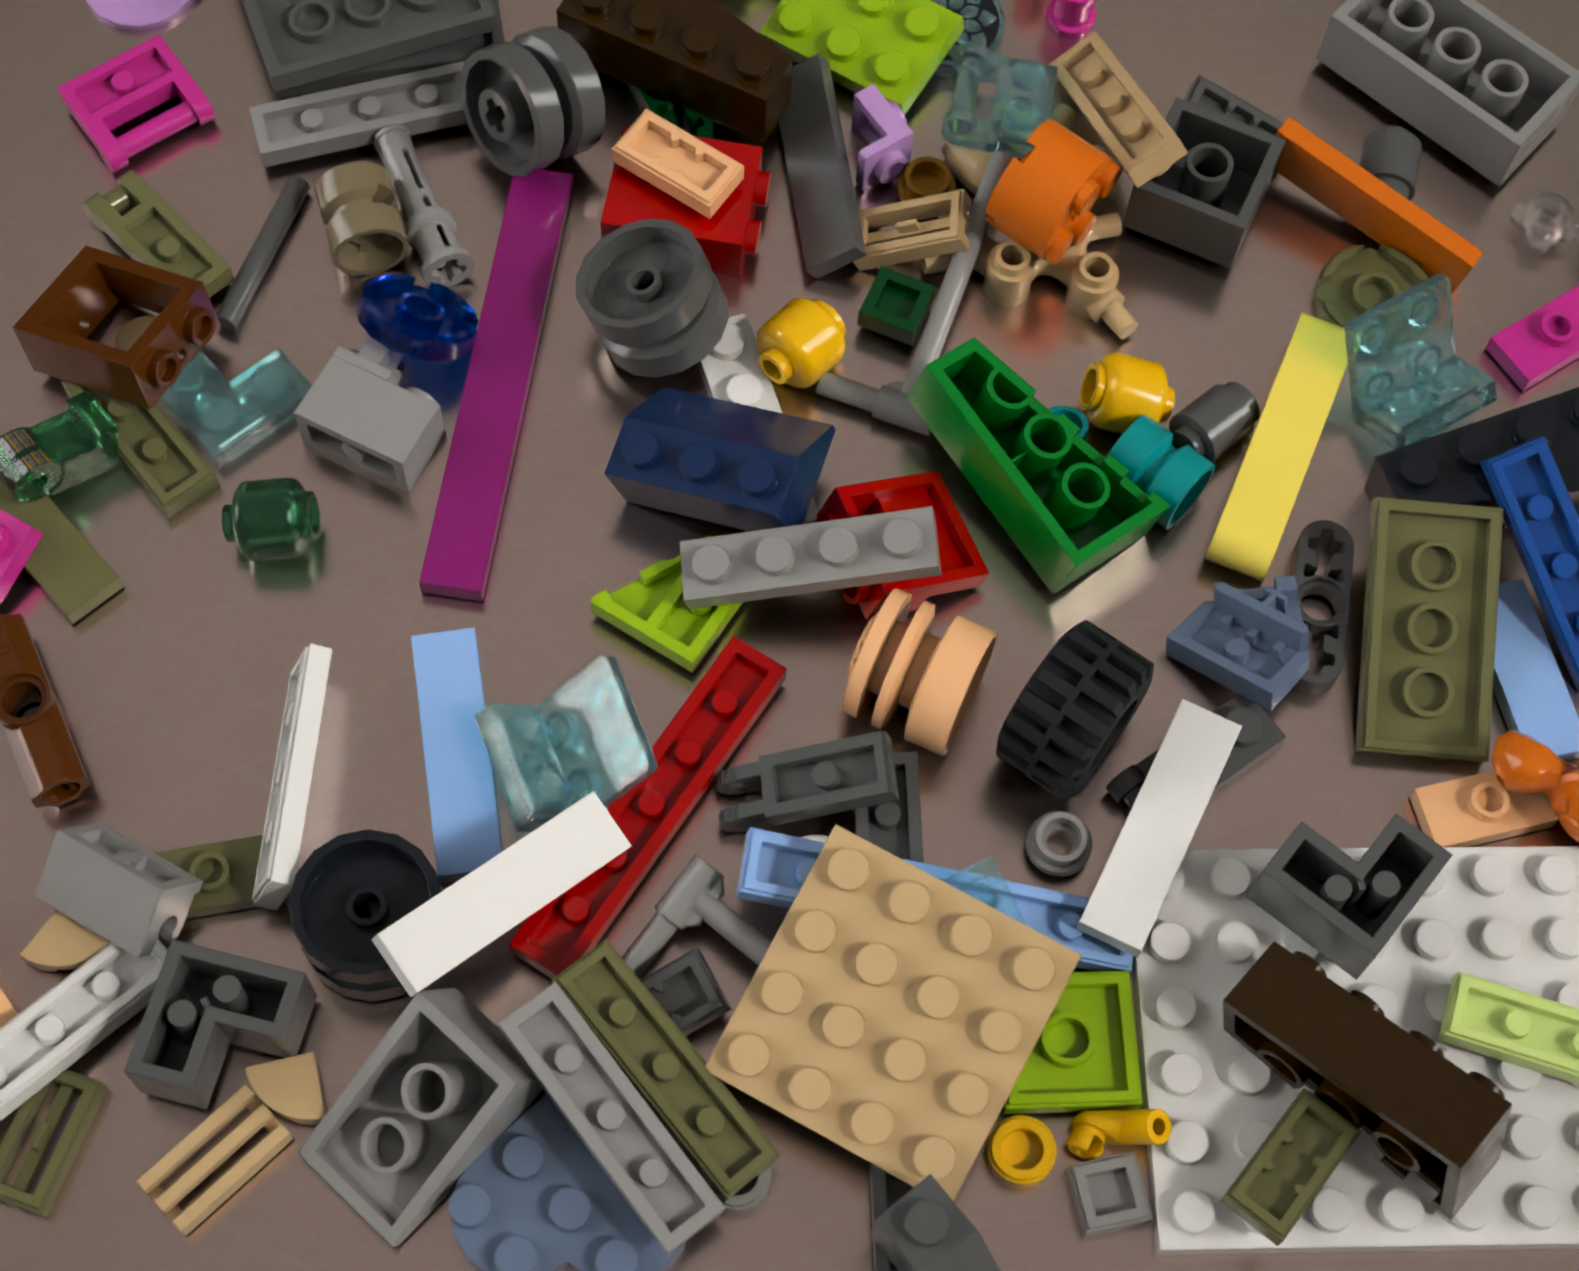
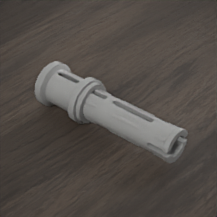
M399 124L389 125L380 129L374 136L376 141H373V145L379 153L385 169L389 172L393 189L407 218L404 228L408 244L412 248L417 249L423 263L421 266L423 281L429 287L440 289L452 287L464 281L474 269L473 258L468 250L460 246L456 237L457 222L451 211L439 205L428 176L413 146L408 129Z

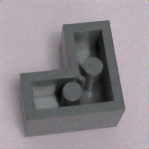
M1395 814L1360 861L1356 862L1301 821L1262 870L1246 897L1357 980L1376 958L1453 854L1401 816Z
M172 939L124 1073L142 1093L207 1109L229 1045L233 1044L284 1058L296 1056L317 995L304 972Z

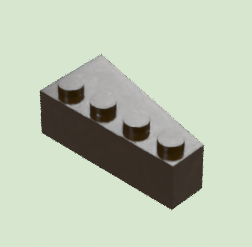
M563 0L556 10L558 28L571 34L589 56L595 70L698 113L763 143L766 142L791 100L793 57L713 0Z

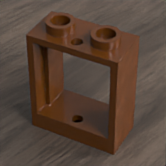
M85 246L12 328L35 371L150 410L166 390L176 382L181 372L201 348L211 340L213 334L221 325L203 282ZM119 301L159 313L157 318L127 352L86 339Z

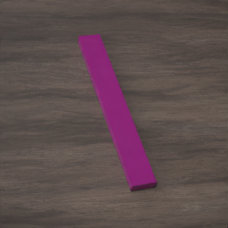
M539 170L527 176L512 177L419 580L420 589L423 593L483 601L572 196L574 186L573 174Z

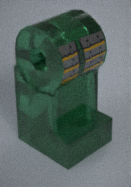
M88 390L66 400L65 412L30 428L19 427L10 430L0 437V480L16 500L32 502L50 494L53 496L117 467L119 427Z

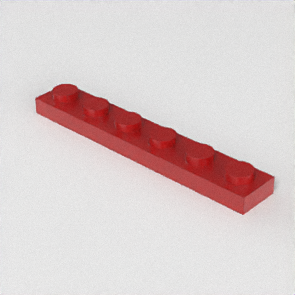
M735 636L730 639L607 808V811L632 846L528 917L509 943L511 953L553 979L597 945L711 785L717 772L721 771L786 679L787 668Z

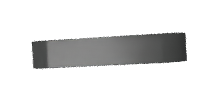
M1327 520L1312 522L1302 530L1293 548L1290 576L1295 575L1304 624H1307L1309 629L1308 649L1311 645V639H1321L1317 647L1316 656L1317 664L1322 666L1321 671L1318 675H1314L1307 670L1292 688L1295 692L1306 696H1317L1330 690L1340 675L1345 661L1354 542L1350 533L1343 526ZM1316 543L1326 544L1328 554L1332 555L1325 569L1324 576L1315 575L1319 564V552L1314 549ZM1311 594L1325 597L1334 608V616L1328 620H1315L1309 617L1302 608L1301 599Z

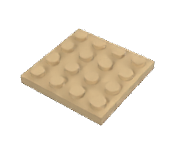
M835 824L705 1066L717 1078L913 1187L931 1174L954 1201L1082 955Z

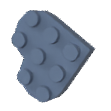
M548 1094L542 1097L496 1138L463 1172L448 1202L453 1235L469 1264L479 1271H562L567 1267L574 1271H667L685 1246L684 1242L668 1256L665 1254Z

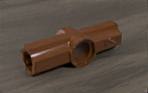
M0 613V722L34 806L36 808L43 806L58 807L79 798L80 793L91 785L67 727L65 711L53 692L24 617L21 614L4 615ZM32 702H41L39 708L33 714L22 718L16 717L23 706Z

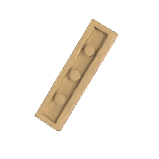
M1096 31L1048 64L1061 85L1121 167H1123V170L1137 189L1150 179L1164 174L1173 163L1188 154L1177 134Z

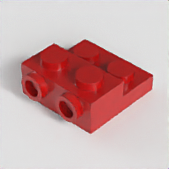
M939 471L835 487L816 514V522L933 507L936 518L942 575L841 589L844 599L849 604H859L866 620L871 619L878 613L886 598L895 588L912 594L909 611L918 610L921 604L930 596L979 587L990 574Z

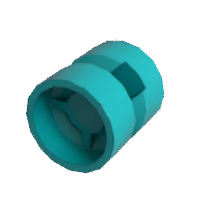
M1144 414L1127 428L1106 458L1111 454L1130 470L1126 477L1148 496L1154 491L1171 506L1157 521L1158 524L1168 530L1196 502L1212 478L1216 466L1189 445L1178 449L1173 447V433L1147 414Z

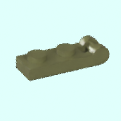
M130 169L116 179L117 187L104 196L96 193L82 203L84 211L100 231L106 232L134 261L201 281L209 298L234 281L231 267L133 170ZM130 206L134 207L123 216L120 214L126 209H128Z

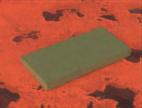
M1376 497L1371 500L1355 752L1478 763L1489 761L1503 508Z

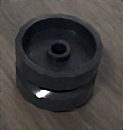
M367 829L341 834L314 850L295 875L288 904L292 930L319 979L344 997L374 1002L406 994V990L371 939L442 892L437 873L421 849L399 835Z

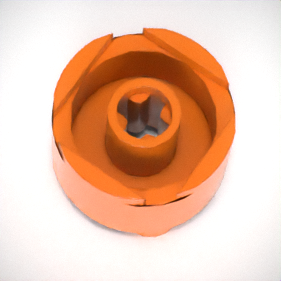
M1047 119L1026 140L1035 149L1027 152L1021 160L1013 157L1003 172L988 201L985 213L990 216L985 220L1033 254L1055 265L1065 254L1071 243L1078 246L1088 235L1097 218L1095 214L1090 212L1098 196L1105 198L1119 180L1123 167L1113 162L1112 157L1055 120Z

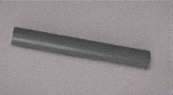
M298 176L288 177L216 313L221 325L220 328L233 332L239 325L310 189L309 184L304 179Z

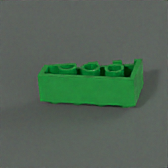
M974 337L927 364L907 399L1050 592L1054 594L1145 536L1171 506L1154 491L1148 496L1126 477L1130 470L1111 454L1105 459L1077 435L1081 428L1065 414L1062 413L1060 416H1057L1034 398L1036 390Z

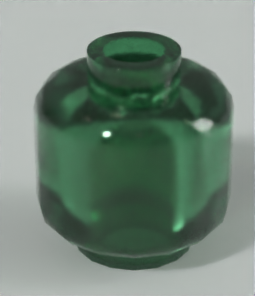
M291 477L242 482L234 492L232 504L223 506L222 528L227 542H236L241 554L249 561L257 562L301 557L307 552L311 541L318 540L320 536L321 519L316 495L313 491H305L302 484L297 479Z

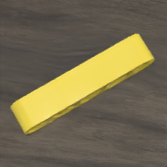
M1303 312L1301 313L1206 552L1205 560L1263 582L1281 540L1359 333Z

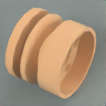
M895 588L886 598L878 613L869 620L857 643L847 672L848 682L842 702V712L854 718L860 717L875 694L878 698L873 711L871 725L879 729L883 728L900 705L909 709L905 724L904 740L944 756L952 745L972 704L991 658L998 631L964 616L957 615L948 625L941 638L931 634L936 604L924 601L915 613L911 623L906 624L912 594Z

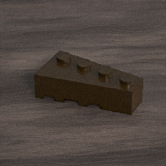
M1274 941L1223 1000V1027L1228 1034L1294 1089L1301 1088L1306 1082L1315 1089L1314 1095L1355 1127L1358 1129L1362 1128L1372 1137L1375 1145L1384 1154L1380 1161L1402 1180L1411 1171L1438 1192L1430 1204L1449 1220L1453 1219L1500 1159L1512 1104L1505 1099L1501 1089L1486 1076L1473 1071L1466 1073L1444 1058V1054L1439 1046L1426 1035L1415 1030L1406 1032L1387 1019L1380 1006L1366 994L1356 990H1352L1349 993L1327 978L1326 972L1321 965L1309 955L1300 951H1295L1292 954Z

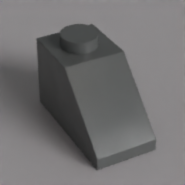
M931 1174L874 1221L870 1237L898 1271H1001L978 1230Z

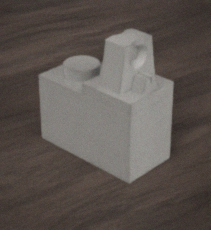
M379 325L360 351L355 349L349 351L338 346L295 410L294 415L304 444L410 493L446 437L441 407L432 396L416 387L404 389L397 386L401 379V371L396 368L405 354V346L402 344L403 338L401 334Z

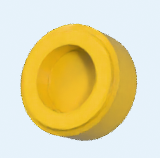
M1025 1115L1012 1116L1001 1121L993 1129L985 1150L987 1166L992 1175L1000 1183L1014 1189H1028L1040 1184L1050 1173L1057 1156L1056 1142L1048 1127L1038 1119Z

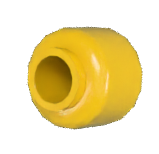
M794 298L790 300L757 331L756 345L760 354L758 363L761 370L774 383H785L794 388L811 387L836 365L845 354L846 341L844 336L846 328L843 320L835 309L824 301H812L807 298Z
M1111 352L1102 358L1099 364L1092 363L1088 367L1082 380L1079 399L1081 409L1087 411V416L1094 427L1123 434L1135 420L1144 414H1147L1158 423L1166 422L1174 407L1175 390L1173 387L1168 386L1167 373L1160 363Z

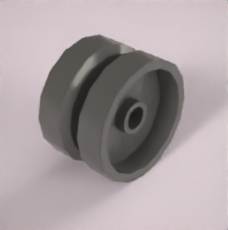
M556 26L538 27L517 35L511 42H498L476 50L464 61L460 77L461 103L468 127L481 151L498 169L510 176H527L550 166L556 159H568L590 150L600 141L606 123L605 97L598 73L589 56L571 34Z
M648 218L622 225L602 237L584 257L576 276L577 301L615 364L635 376L659 378L683 372L703 360L721 340L729 320L727 296L719 280L711 270V265L702 247L689 229L672 220Z

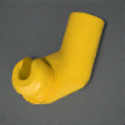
M1161 1109L1083 1110L1070 1122L1069 1125L1072 1132L1068 1135L1066 1143L1070 1152L1077 1157L1085 1160H1095L1102 1155L1104 1145L1164 1144L1171 1135V1121L1166 1112Z

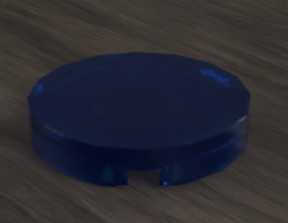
M407 274L381 275L367 281L359 298L356 313L359 324L370 337L390 350L420 360L432 362L455 361L469 354L477 335L478 318L476 312L463 297L439 283L431 282L429 289L414 285L416 277H411V275Z

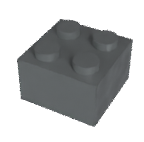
M1176 97L1165 120L1177 134L1188 154L1173 163L1164 174L1150 179L1138 189L1133 185L1122 225L1231 269L1271 183L1286 139Z

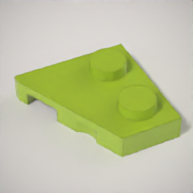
M681 554L673 559L660 560L641 570L639 579L610 594L606 589L595 594L590 601L591 613L693 673L743 602L688 609L683 597Z

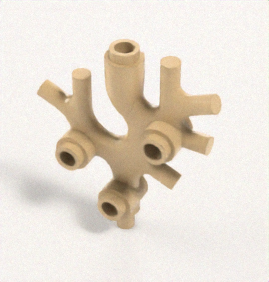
M1060 103L1055 107L1048 119H1053L1069 129L1076 119V112L1071 106ZM1008 105L1000 107L993 114L991 122L1023 156L1030 150H1034L1035 147L1026 140L1035 129L1029 128ZM967 128L956 131L946 140L942 147V154L945 156L944 162L949 170L969 191L976 195L991 154L995 150L980 133L970 132ZM1098 144L1094 145L1096 148L1107 154V152L1102 146ZM1117 212L1097 216L1092 229L1078 246L1071 243L1065 254L1055 265L1049 261H1044L1014 240L1000 243L992 240L987 235L985 236L973 271L979 272L984 276L983 291L987 299L993 304L1006 308L1020 305L1028 297L1031 282L1034 278L1046 275L1060 280L1067 286L1066 304L1075 315L1085 319H1092L1096 324L1104 321L1120 339H1125L1138 327V322L1122 306L1125 297L1116 288L1119 280V270L1110 256L1102 252L1087 253V245L1090 242L1122 234V223ZM950 214L938 216L937 218L941 219L950 217ZM953 253L920 259L923 273L928 275L947 271Z

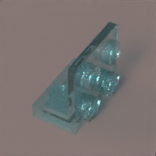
M1441 273L1349 320L1344 326L1353 421L1394 450L1425 440L1497 400L1496 380L1455 356L1451 280Z
M600 656L537 706L490 703L474 716L517 832L534 831L593 791L605 808H607L656 772L658 767L616 658L613 656Z

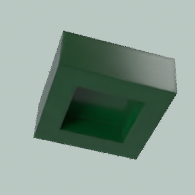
M881 266L859 310L857 325L913 346L935 299L937 286Z

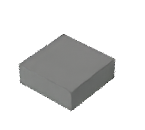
M1135 1151L1068 1165L1065 1169L1083 1238L1150 1224L1153 1220Z

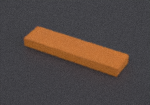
M1288 117L1275 134L1286 139L1275 169L1277 173L1380 245L1395 248L1414 259L1430 280L1450 294L1455 291L1483 255L1482 250L1292 118Z

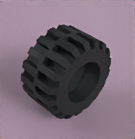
M1087 619L1069 629L1058 640L1025 685L1000 730L996 756L1061 800L1075 794L1094 774L1132 719L1151 685L1154 663Z

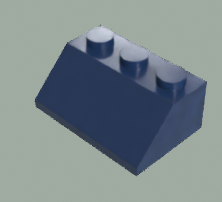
M662 387L625 417L604 474L626 502L749 532L800 525L804 522L836 429L833 425Z

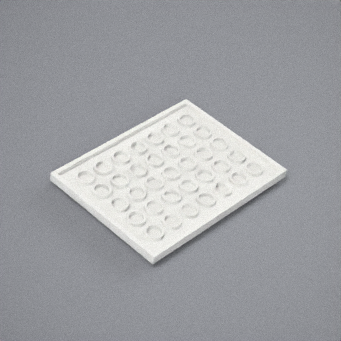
M1579 846L1443 847L1453 854L1376 958L1357 980L1246 897L1262 870L1279 849L1187 850L1138 958L1133 956L1132 961L1143 1108L1165 1111L1170 1118L1172 1127L1171 1135L1164 1144L1146 1145L1155 1255L1579 1249V1085L1438 1041L1451 978L1458 971L1579 1009ZM1369 848L1339 849L1356 862H1359ZM1274 941L1292 954L1295 951H1300L1312 957L1324 969L1327 978L1349 993L1352 990H1356L1369 996L1380 1006L1387 1019L1406 1032L1415 1030L1429 1037L1442 1050L1444 1058L1466 1073L1471 1071L1478 1072L1492 1080L1501 1089L1505 1099L1512 1104L1500 1159L1452 1220H1449L1430 1204L1438 1192L1418 1175L1410 1171L1406 1178L1402 1180L1380 1161L1384 1154L1375 1145L1372 1137L1362 1128H1359L1362 1133L1280 1245H1275L1220 1202L1221 1198L1301 1090L1305 1088L1313 1095L1315 1091L1307 1082L1301 1088L1294 1089L1228 1034L1223 1027V1000Z

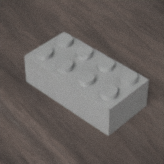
M1346 0L1331 15L1316 56L1317 60L1499 187L1564 119L1579 91V71L1476 0Z

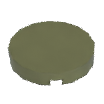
M1364 245L1350 246L1333 255L1320 271L1312 301L1316 316L1324 321L1359 333L1353 351L1371 355L1398 352L1417 340L1432 316L1433 304L1430 295L1432 286L1429 277L1414 259L1395 248L1380 245L1379 249L1376 250L1371 248L1363 249Z

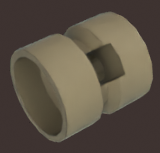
M353 161L340 164L328 170L318 179L314 190L323 224L327 225L325 232L334 266L340 271L352 275H371L394 267L405 258L409 250L408 240L401 214L397 211L396 196L389 172L382 165L370 161Z

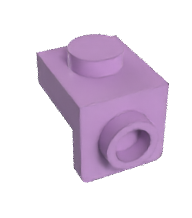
M874 84L855 93L851 129L866 146L858 154L856 183L863 191H866L880 182L887 184L896 180L900 173L906 169L910 163L914 132L907 125L906 117L899 105L892 100L887 101Z

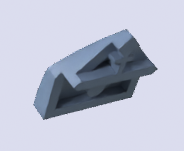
M1295 575L1274 577V586L1238 590L1225 582L1214 583L1213 601L1203 602L1167 636L1166 655L1272 711L1309 669L1308 625L1304 624Z

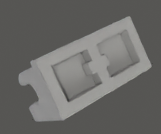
M98 822L57 830L34 897L140 958L151 954L159 938L160 928V937L169 943H171L172 939L176 940L184 926L194 895L200 892L203 881L105 824Z

